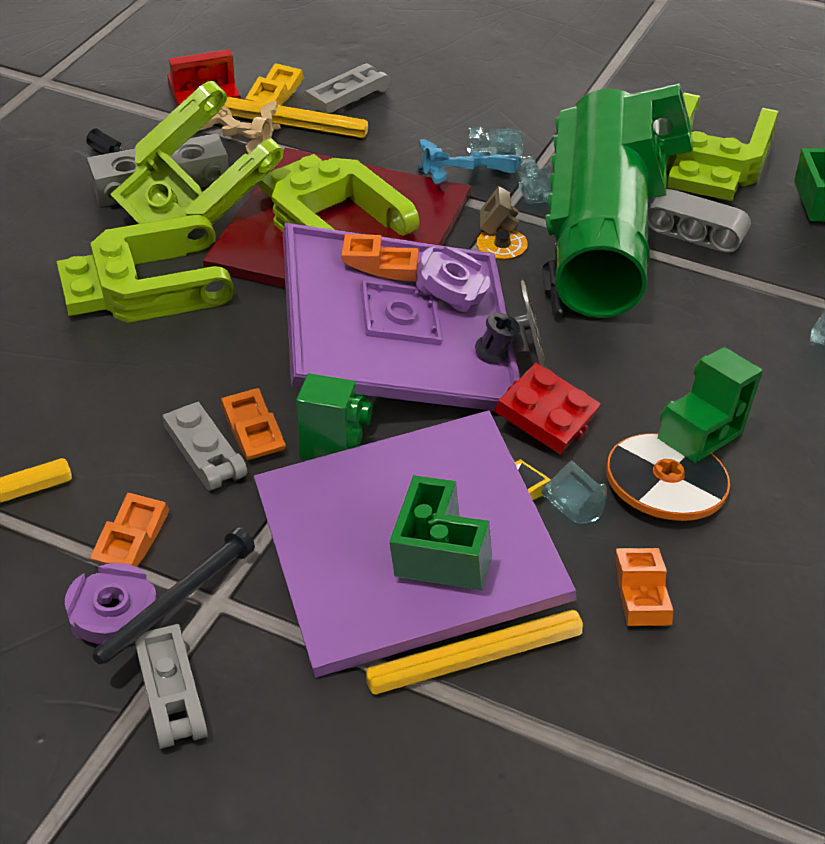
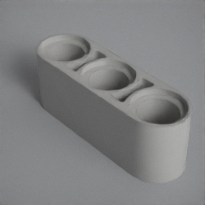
M666 189L665 196L656 197L648 208V227L651 230L725 253L734 252L738 249L751 226L749 216L741 209L671 189Z

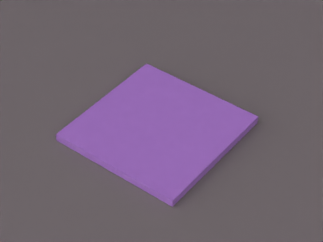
M285 223L283 229L291 386L302 388L307 374L311 373L356 381V394L494 411L499 399L507 392L508 387L512 386L515 380L518 381L520 379L512 340L507 348L508 356L503 363L486 362L476 354L475 344L480 337L484 336L487 329L486 320L488 316L495 312L507 314L494 253L454 248L477 260L481 265L479 272L483 275L484 279L487 274L490 278V286L482 301L471 305L468 311L463 312L454 309L450 303L434 295L421 292L417 288L416 282L375 276L342 262L341 255L345 234L359 233ZM382 237V247L418 248L419 260L423 252L428 248L435 247L433 252H442L444 247H447Z
M490 411L254 475L315 678L576 601V589ZM413 475L456 481L460 516L489 521L492 558L482 590L394 576L389 541Z

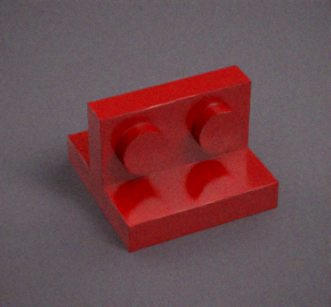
M230 49L169 58L170 73H167L168 85L177 107L196 89L208 81H214L227 94V97L241 99L235 84L233 55Z

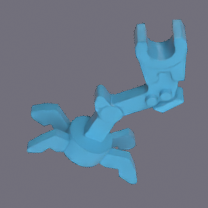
M420 139L423 161L418 164L417 170H424L425 174H432V180L435 184H440L447 178L448 172L442 168L443 166L474 169V167L487 165V168L515 173V170H520V156L500 154L484 156L485 153L471 151L470 155L466 157H449V154L442 152L441 148H437V145L425 139Z

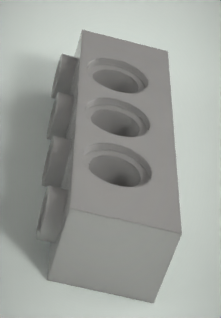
M218 133L190 138L170 156L200 188L210 186L229 168L228 154ZM135 149L87 158L91 185L99 207L119 204L111 196V193L136 171V162L134 161Z

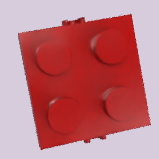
M535 363L518 381L515 380L513 385L508 387L507 392L499 399L494 412L554 451L562 454L575 438L580 440L588 428L587 424L596 415L601 403L588 396L584 391L564 381L551 370Z

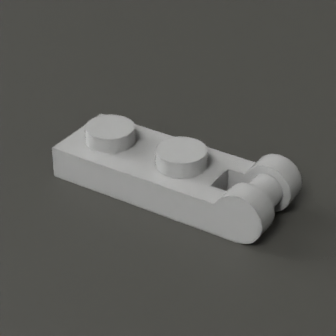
M366 63L307 90L306 102L323 113H331L376 90L385 92L390 87L391 77L383 72L377 73L375 67Z
M199 401L162 415L165 429L208 491L221 487L222 481L230 478L236 481L248 475L242 456L234 452Z
M179 624L146 631L134 642L159 748L174 746V740L192 736L193 740L208 737ZM186 710V718L169 722V714Z

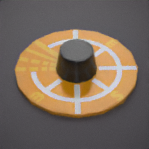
M499 227L492 235L485 231L482 232L477 238L476 245L481 252L494 253L495 258L498 260H509L523 255L527 250L528 241L519 231L513 230L508 232Z

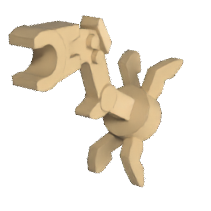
M272 101L260 108L261 117H255L252 123L235 120L229 108L223 106L222 110L200 130L213 127V124L221 123L224 125L221 128L223 136L241 133L245 137L251 138V141L245 146L247 154H249L260 143L272 137L274 129H281L280 124L272 123V114H275L277 111V102Z

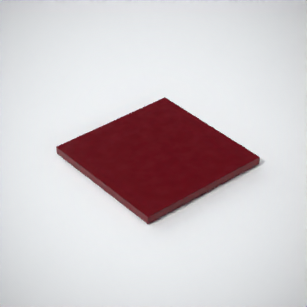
M285 147L282 159L270 172L315 153ZM315 154L322 161L334 158L325 155ZM363 164L413 203L419 215V228L405 236L399 235L392 228L383 226L348 197L340 203L315 213L334 230L366 235H382V237L443 246L471 196V186L450 181L435 184L430 177ZM259 184L203 259L204 268L222 267L229 272L230 276L286 289L283 232L274 225V202L259 189Z

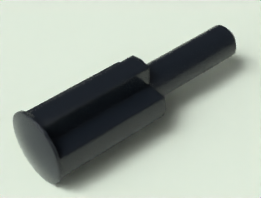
M98 128L92 129L87 135V144L102 154L125 151L120 148L121 142Z
M550 260L542 267L545 295L551 296L553 316L561 317L563 315V305L555 286L557 264L556 260Z

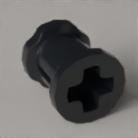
M495 312L488 316L486 320L487 329L484 336L476 341L475 348L476 354L486 362L500 364L506 360L508 356L507 348L511 340L518 336L520 326L513 317Z

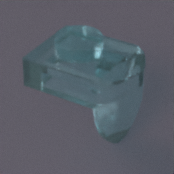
M572 460L545 485L541 492L567 517L578 524L597 520L603 512L607 500L606 485L604 483L599 485Z

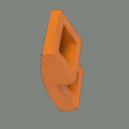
M345 234L341 255L342 262L375 276L417 282L418 248L382 247V235Z
M259 388L221 398V407L227 422L247 461L286 449L273 412H268Z
M127 492L114 523L106 522L91 554V562L101 565L122 563L137 567L156 539L169 513L167 503Z
M659 548L616 549L617 576L627 626L672 625L674 610L665 587L667 570Z

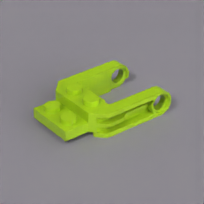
M208 81L196 89L136 144L134 160L136 162V171L114 190L111 196L138 224L189 215H203L213 225L280 162L284 153L283 149L269 137L251 153L242 155L205 191H202L200 186L170 156L225 105L227 94L214 81Z
M684 93L683 96L692 131L695 110L699 109L700 95ZM762 108L749 144L741 143L735 138H720L707 135L704 132L693 131V151L666 157V169L670 171L667 188L733 201L738 184L745 187L758 182L774 136L779 111Z
M313 154L282 168H277L259 181V189L274 202V225L282 232L285 223L334 230L315 213L346 200L347 197L383 226L392 228L399 235L405 236L416 231L420 225L419 215L413 203L358 160L332 158L322 161Z
M189 215L107 229L91 242L92 255L74 256L57 261L68 315L72 316L106 309L112 312L113 318L130 323L226 304L233 297L235 289L229 272L222 267H207L140 280L137 279L135 269L136 264L186 256V253L205 250L216 240L211 221L203 215ZM200 228L206 231L205 235L200 239L192 240L188 238V234L194 229ZM221 281L224 283L223 287L216 292L205 290L211 282Z

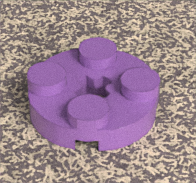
M435 247L428 248L423 252L417 264L418 280L416 282V286L421 292L434 295L450 303L454 309L463 312L468 311L471 305L482 301L490 286V278L487 274L484 279L483 275L479 272L481 265L477 260L460 250L450 247H444L442 252H433Z
M122 563L105 564L98 566L99 573L92 574L85 578V574H82L72 582L65 596V609L72 633L76 638L102 644L157 599L154 585L147 580L146 574L135 566ZM112 599H119V605L115 607L105 608L101 605L109 604Z

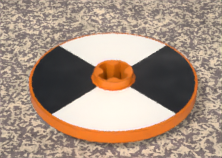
M645 433L628 437L616 444L611 450L606 465V475L611 487L625 502L646 514L668 520H696L718 511L727 499L730 489L729 475L720 460L712 453L694 463L657 438L659 433Z

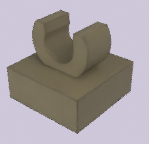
M498 186L481 208V230L492 235L500 225L506 231L512 232L519 224V220L515 218L519 211L511 206L509 191Z

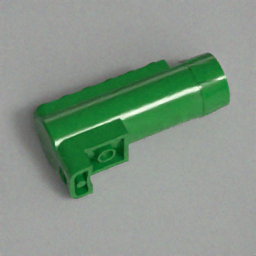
M680 83L633 94L619 89L596 90L582 97L574 107L561 109L560 116L555 118L558 135L553 136L556 154L551 156L554 173L550 174L552 193L548 194L550 214H546V226L549 235H555L557 241L555 243V260L557 264L555 286L561 300L577 313L595 318L618 316L634 308L645 294L647 268L650 258L648 245V199L666 195V157L693 151L691 125ZM659 118H667V120H663V121L657 120V119H659Z

